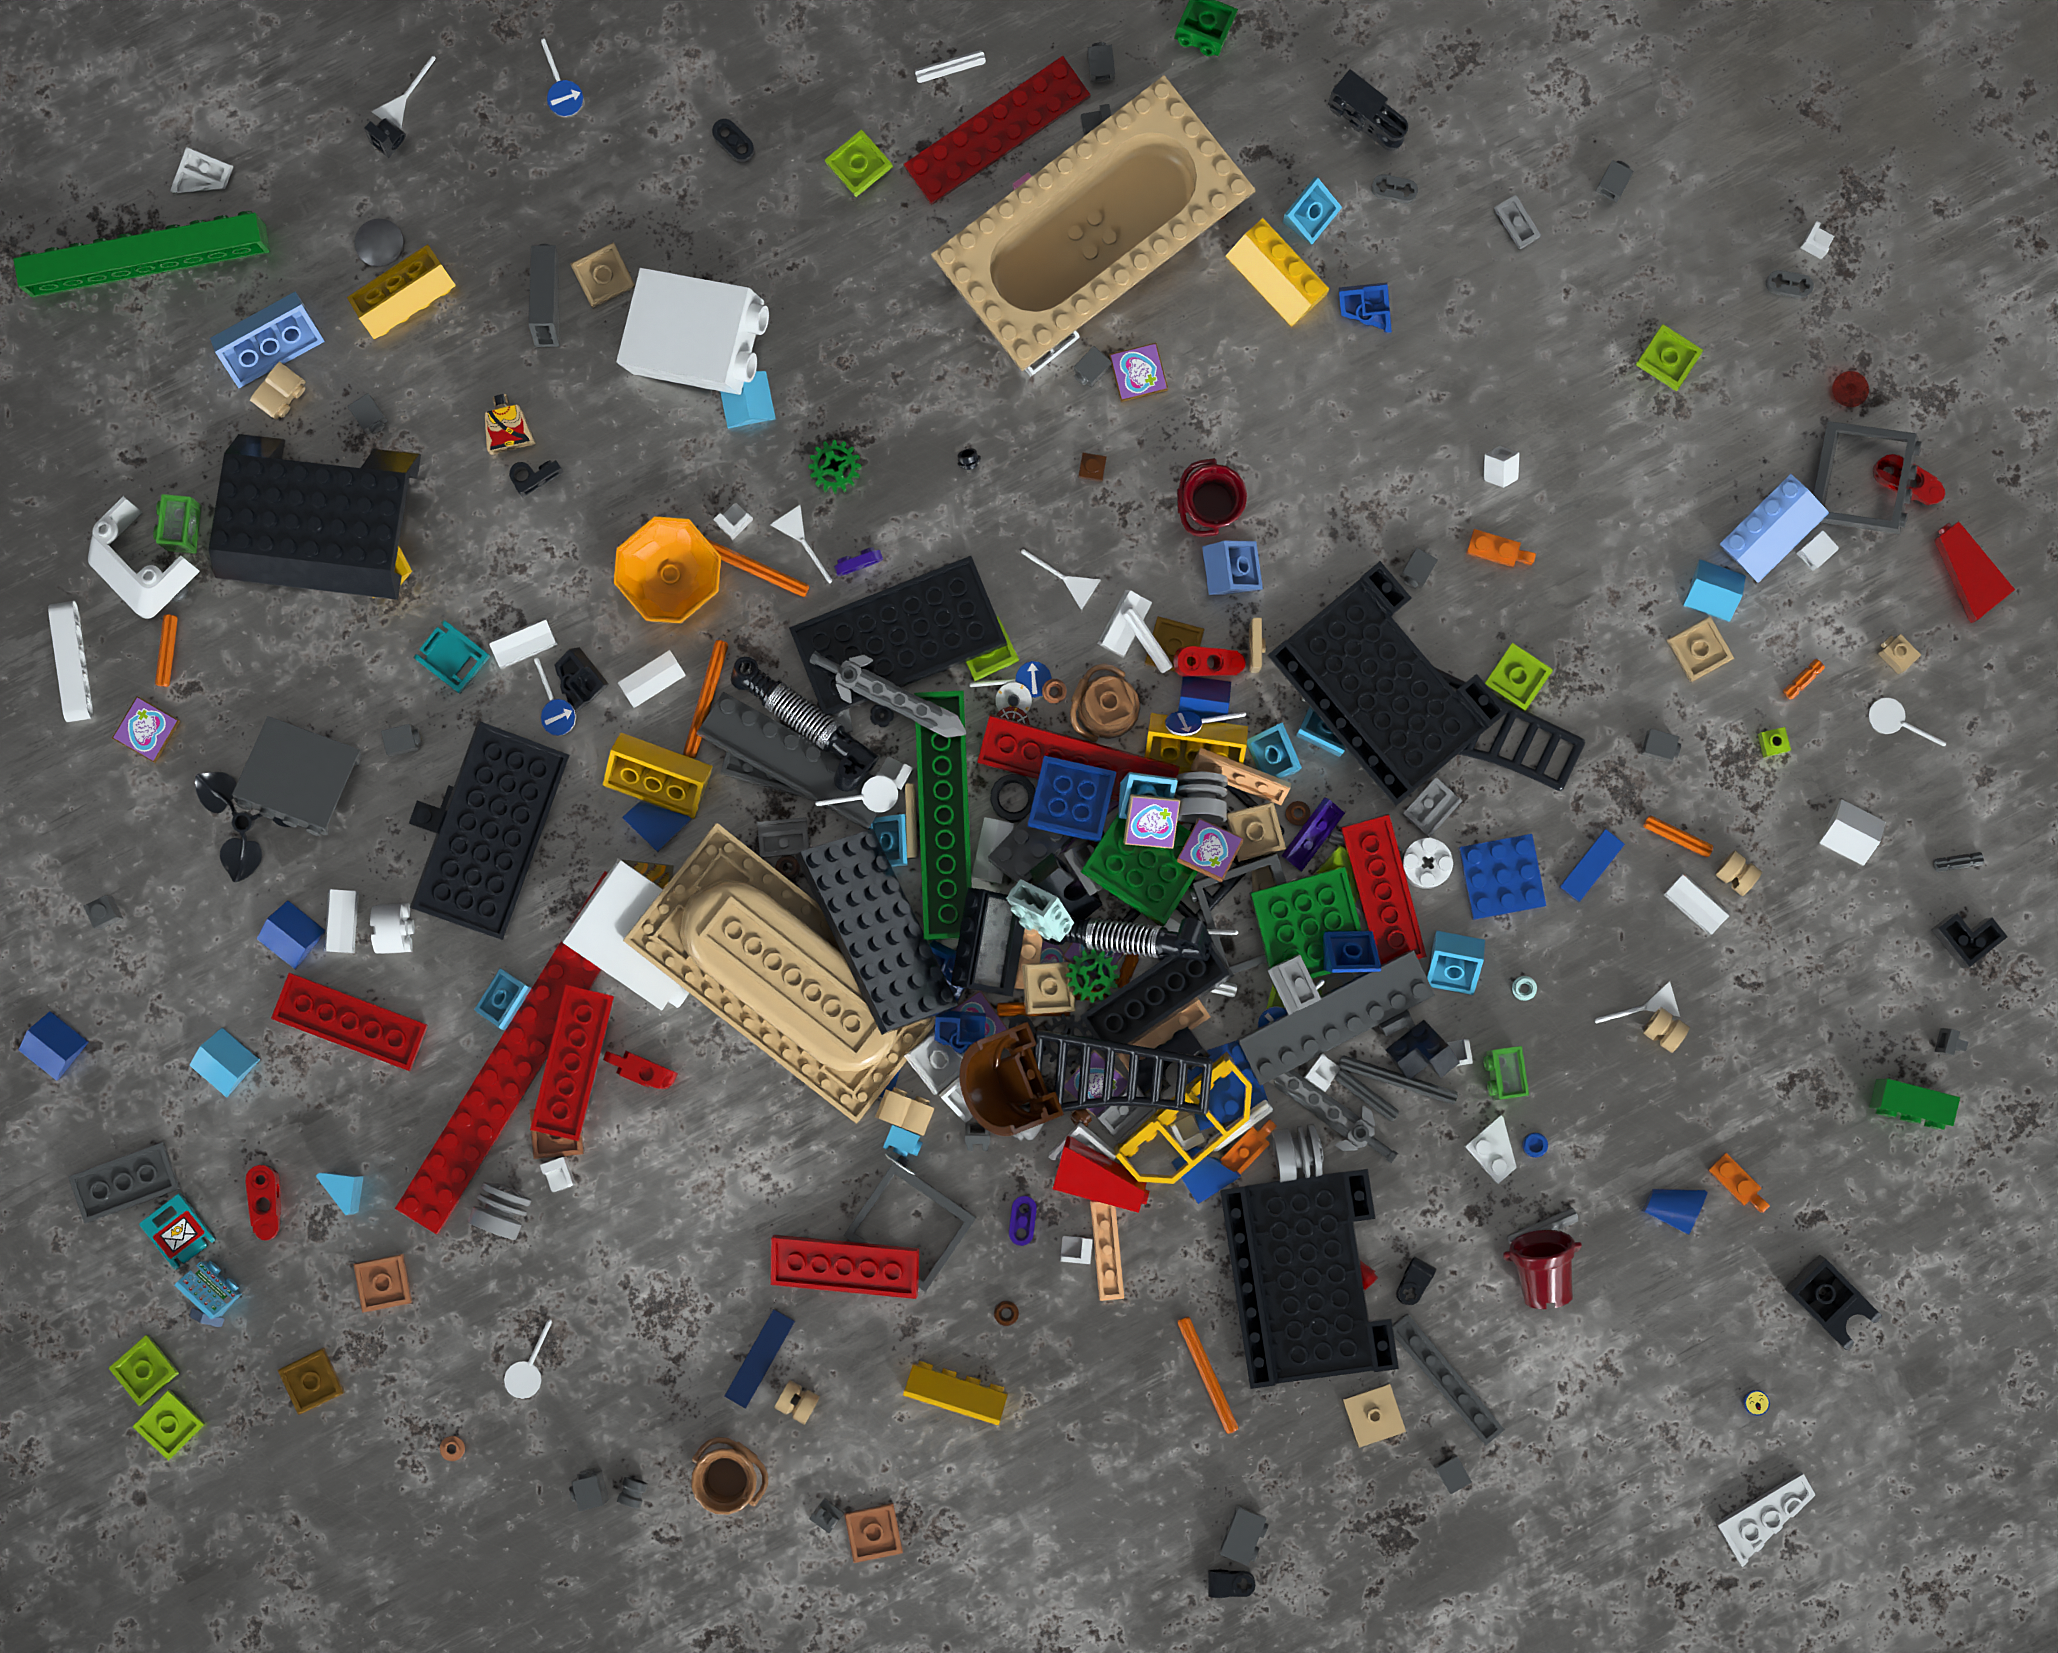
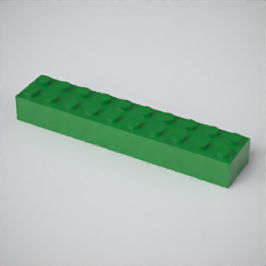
M242 211L238 213V216L228 217L227 215L216 216L213 221L194 220L189 223L190 225L180 227L178 224L166 226L165 230L160 231L146 229L138 235L120 234L117 236V239L99 238L93 240V243L85 245L83 243H72L69 245V248L59 249L58 247H51L45 249V252L35 254V252H25L20 254L21 257L13 258L18 287L30 297H36L269 253L270 246L266 224L256 213Z
M964 691L914 693V695L956 714L965 728ZM915 721L924 939H927V941L959 939L968 887L972 888L966 734L946 738Z

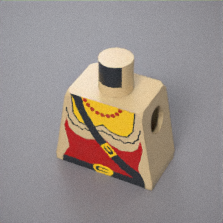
M507 394L494 396L495 410L485 412L486 446L489 454L494 455L536 445L521 407L518 404L509 406Z

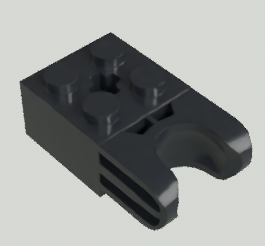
M1349 69L1331 92L1328 102L1330 110L1336 116L1346 118L1354 130L1364 132L1386 150H1397L1403 144L1404 136L1408 131L1407 120L1387 105L1388 98Z
M1820 1254L1785 1288L1847 1351L1854 1346V1341L1846 1331V1324L1849 1318L1854 1315H1863L1873 1323H1878L1882 1319V1315ZM1822 1287L1825 1288V1295L1818 1294Z

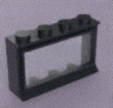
M968 887L952 971V986L1013 997L1025 928L1019 923V917L1011 911L1012 907L1006 899L1008 895Z

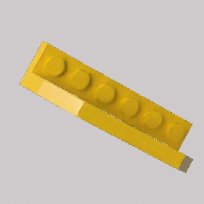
M1227 1051L1213 1062L1211 1089L1215 1085L1213 1082L1220 1076L1224 1078L1233 1071L1245 1084L1243 1115L1225 1129L1208 1110L1207 1118L1221 1134L1192 1158L1163 1126L1171 1124L1177 1117L1175 1114L1179 1111L1159 1108L1123 1143H1118L1114 1146L1115 1156L1138 1182L1174 1184L1249 1120L1252 1084L1235 1065L1233 1058ZM1202 1073L1186 1085L1185 1102L1199 1104L1197 1096L1200 1094ZM1157 1130H1159L1187 1163L1172 1175L1141 1174L1127 1160L1126 1156L1128 1158L1133 1156L1139 1150L1138 1146L1145 1140L1146 1142L1152 1140L1158 1134Z

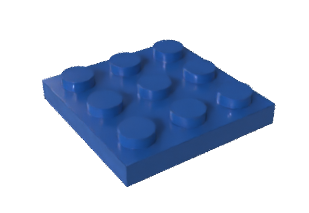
M1044 756L1028 827L1100 842L1116 771Z
M1532 834L1459 847L1473 920L1546 906Z
M1237 1040L1207 1050L1210 1054L1209 1058L1213 1062L1227 1051L1233 1058L1235 1065L1251 1082L1250 1110L1263 1100L1268 1101L1263 1085L1260 1086ZM1197 1066L1192 1071L1188 1069L1186 1085L1202 1073V1067ZM1232 1071L1226 1077L1222 1078L1220 1076L1214 1081L1215 1085L1210 1090L1209 1110L1221 1124L1240 1118L1243 1115L1245 1084ZM1194 1114L1200 1131L1214 1126L1206 1115Z

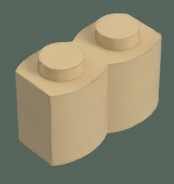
M279 361L268 374L265 381L254 392L250 401L275 420L279 417L283 418L291 408L289 406L290 402L294 398L298 399L305 391L304 384L306 381Z
M896 1087L892 1091L886 1089L875 1117L924 1136L934 1111L933 1107L928 1106L930 1101L916 1096L915 1100L906 1097L908 1092Z

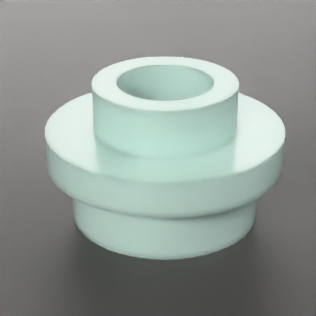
M1528 976L1518 977L1512 984L1513 995L1522 1001L1532 999L1537 992L1535 981ZM1521 984L1528 986L1526 993L1520 991Z

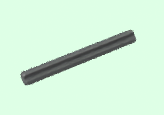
M1345 1055L1339 1061L1341 1069L1450 1104H1455L1458 1097L1457 1091L1413 1077L1408 1080L1401 1073Z

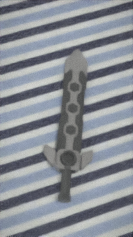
M816 651L812 654L810 663L817 664L837 674L836 681L838 684H836L841 699L852 703L850 691L852 689L854 692L882 706H886L946 738L966 734V730L956 714L930 701H926L866 669H861V667L871 663L873 659L861 655L849 658V661L839 665L821 656Z
M1293 1069L1268 1081L1281 1092L1289 1095L1339 1134L1347 1137L1348 1140L1335 1144L1340 1150H1358L1359 1147H1365L1367 1144L1387 1158L1386 1160L1390 1163L1398 1155L1395 1150L1392 1151L1373 1137L1375 1122L1372 1111L1366 1106H1362V1120H1360L1356 1114L1332 1097L1326 1095Z

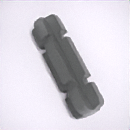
M1981 852L1934 860V867L1937 872L1946 871L1948 868L1949 870L1971 867V865L1974 867L1984 864Z

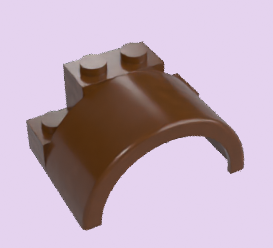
M1028 1022L974 1042L964 1053L960 1064V1087L967 1108L982 1127L996 1135H1015L1064 1115L1056 1093L1048 1094L1031 1051V1047L1037 1044ZM1005 1048L1011 1056L1000 1060L1002 1050ZM1029 1102L1030 1112L1023 1110L1019 1106Z

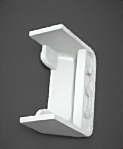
M123 496L94 525L88 562L135 613L142 618L148 619L154 617L200 571L184 557L180 556L164 572L154 565H148L136 574L109 546L143 513Z

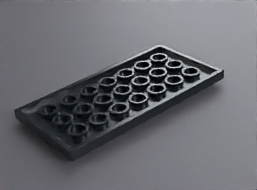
M972 556L789 627L822 713H825L824 717L831 716L870 699L854 692L852 689H850L852 703L841 699L836 684H838L836 681L837 674L817 664L810 663V658L815 651L839 665L849 661V658L865 655L873 659V661L865 667H861V669H866L901 688L1007 646V641Z
M478 721L410 908L503 940L570 755Z
M873 829L806 849L795 855L881 1035L949 1011L958 1006L927 939H924V933Z

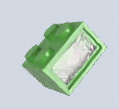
M162 494L161 501H158L156 506V513L159 515L158 525H155L153 531L156 543L167 551L196 554L202 505L192 497Z
M1522 1046L1486 1051L1487 1056L1483 1057L1485 1071H1489L1491 1081H1487L1489 1096H1493V1100L1529 1096Z

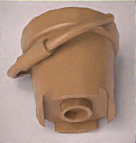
M1103 663L1093 666L1079 680L1071 699L1070 720L1074 730L1081 736L1093 742H1096L1098 737L1105 739L1121 737L1130 731L1137 722L1141 708L1139 696L1133 686L1124 679V671L1113 665ZM1099 670H1108L1119 675L1100 676L1088 682L1090 677ZM1076 709H1077V713H1078V719L1080 720V722L1082 723L1083 727H1084L1088 732L1084 731V730L1079 726V724H1078V722H1077V719H1076Z
M724 1437L709 1439L700 1446L692 1457V1461L696 1464L691 1478V1488L695 1499L704 1509L715 1514L729 1515L742 1510L748 1503L755 1506L764 1495L768 1486V1473L765 1465L757 1458L758 1455L739 1441L735 1442ZM721 1443L733 1447V1449L719 1448L713 1450L699 1459L711 1445ZM753 1463L759 1468L762 1475V1485L754 1498L757 1476Z

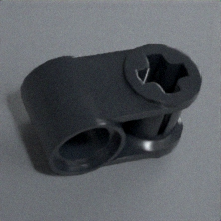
M1414 1256L1396 1290L1398 1301L1404 1305L1418 1303L1426 1287L1434 1277L1436 1268ZM1410 1288H1412L1411 1293L1414 1295L1413 1299L1408 1298L1407 1300H1405L1406 1295L1403 1293L1404 1289L1409 1290Z
M1208 1570V1597H1248L1255 1591V1578L1249 1571ZM1243 1578L1247 1579V1583H1251L1247 1585V1589H1242V1586L1237 1584L1241 1583Z

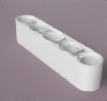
M75 601L50 604L48 612L64 718L66 722L93 718V707L77 604Z

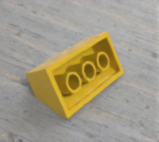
M1264 218L1246 232L1225 256L1290 327L1294 326L1328 294L1329 288Z
M427 244L346 298L373 339L387 334L397 324L407 321L418 310L428 307L438 297L449 293L456 285Z
M1150 714L1144 757L1180 766L1178 774L1193 772L1190 770L1191 765L1200 748L1241 764L1244 763L1248 726L1209 722L1203 723L1197 733L1181 736L1173 734L1166 728L1165 720L1169 715Z
M620 732L610 751L603 786L695 819L713 766Z
M919 1360L918 1364L913 1363L903 1396L999 1426L1008 1392H1004L1005 1387L990 1383V1386L980 1384L981 1379L968 1375L966 1379L956 1376V1371L943 1368L941 1372L932 1369L933 1364Z

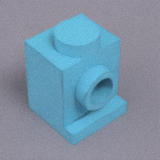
M892 1125L883 1148L888 1150L889 1146H893V1152L906 1157L910 1153L918 1156L923 1142L919 1141L920 1135Z

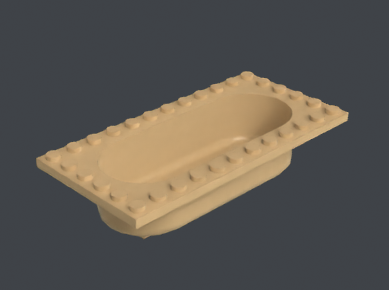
M1163 75L934 251L931 257L1020 370L1024 371L1255 193L1256 189L1165 75Z
M718 823L714 824L623 939V942L632 947L856 1124L907 1061L904 1055L921 1043L935 1025L936 1015L881 1035L819 904Z

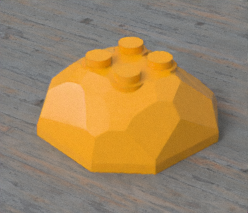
M654 516L617 547L614 584L646 621L681 624L719 592L721 556L689 519Z

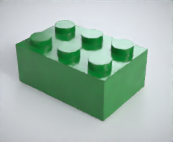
M1888 1078L1876 1079L1869 1108L1876 1109L1875 1114L1886 1117L1900 1115L1901 1121L1919 1124L1923 1121L1925 1127L1945 1130V1126H1954L1960 1097Z

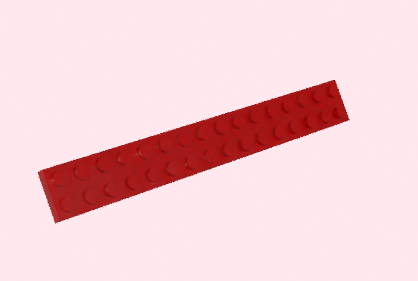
M606 871L600 877L579 913L608 874ZM561 940L395 1207L396 1210L436 1235L439 1234L548 1058L565 985L590 990L602 969L565 945Z

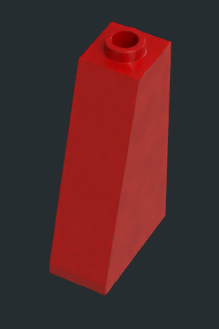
M1959 521L1953 525L1947 523L1937 531L1940 536L1934 541L1967 618L1973 623L2011 594L2015 588Z
M1071 1136L1066 1137L1053 1190L1137 1213L1140 1211L1141 1204H1147L1150 1192L1146 1190L1147 1182H1138L1127 1168Z

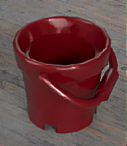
M1215 458L1196 461L1184 470L1180 478L1179 488L1177 489V507L1181 523L1190 534L1199 537L1218 535L1219 529L1237 520L1246 507L1247 491L1244 481L1236 471L1228 466L1218 465ZM1200 467V468L1197 469L1195 472H1193V473L1190 475V477L1188 478L1189 474H1190L1195 468ZM1188 513L1192 520L1201 527L1213 530H1195L1188 523L1186 514Z
M1536 1230L1520 1235L1510 1243L1509 1251L1503 1253V1259L1515 1263L1524 1301L1527 1306L1535 1309H1547L1546 1303L1555 1302V1308L1568 1304L1573 1299L1572 1259L1574 1258V1253L1581 1249V1242H1575L1571 1235L1562 1231Z

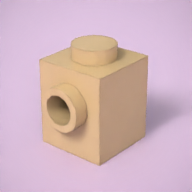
M1902 634L1895 637L1890 635L1880 645L1883 649L1878 653L1898 675L1903 673L1921 656Z

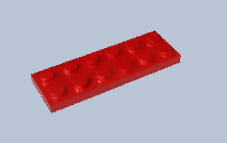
M1385 814L1340 827L1368 931H1373L1380 964L1382 965L1411 949L1415 951L1418 959L1427 957L1390 815Z
M288 973L271 1017L272 1020L407 1071H411L428 1028V1025L292 973Z
M565 985L530 1130L575 1141L580 1140L614 996Z
M773 1235L771 1238V1285L911 1299L918 1297L919 1248Z

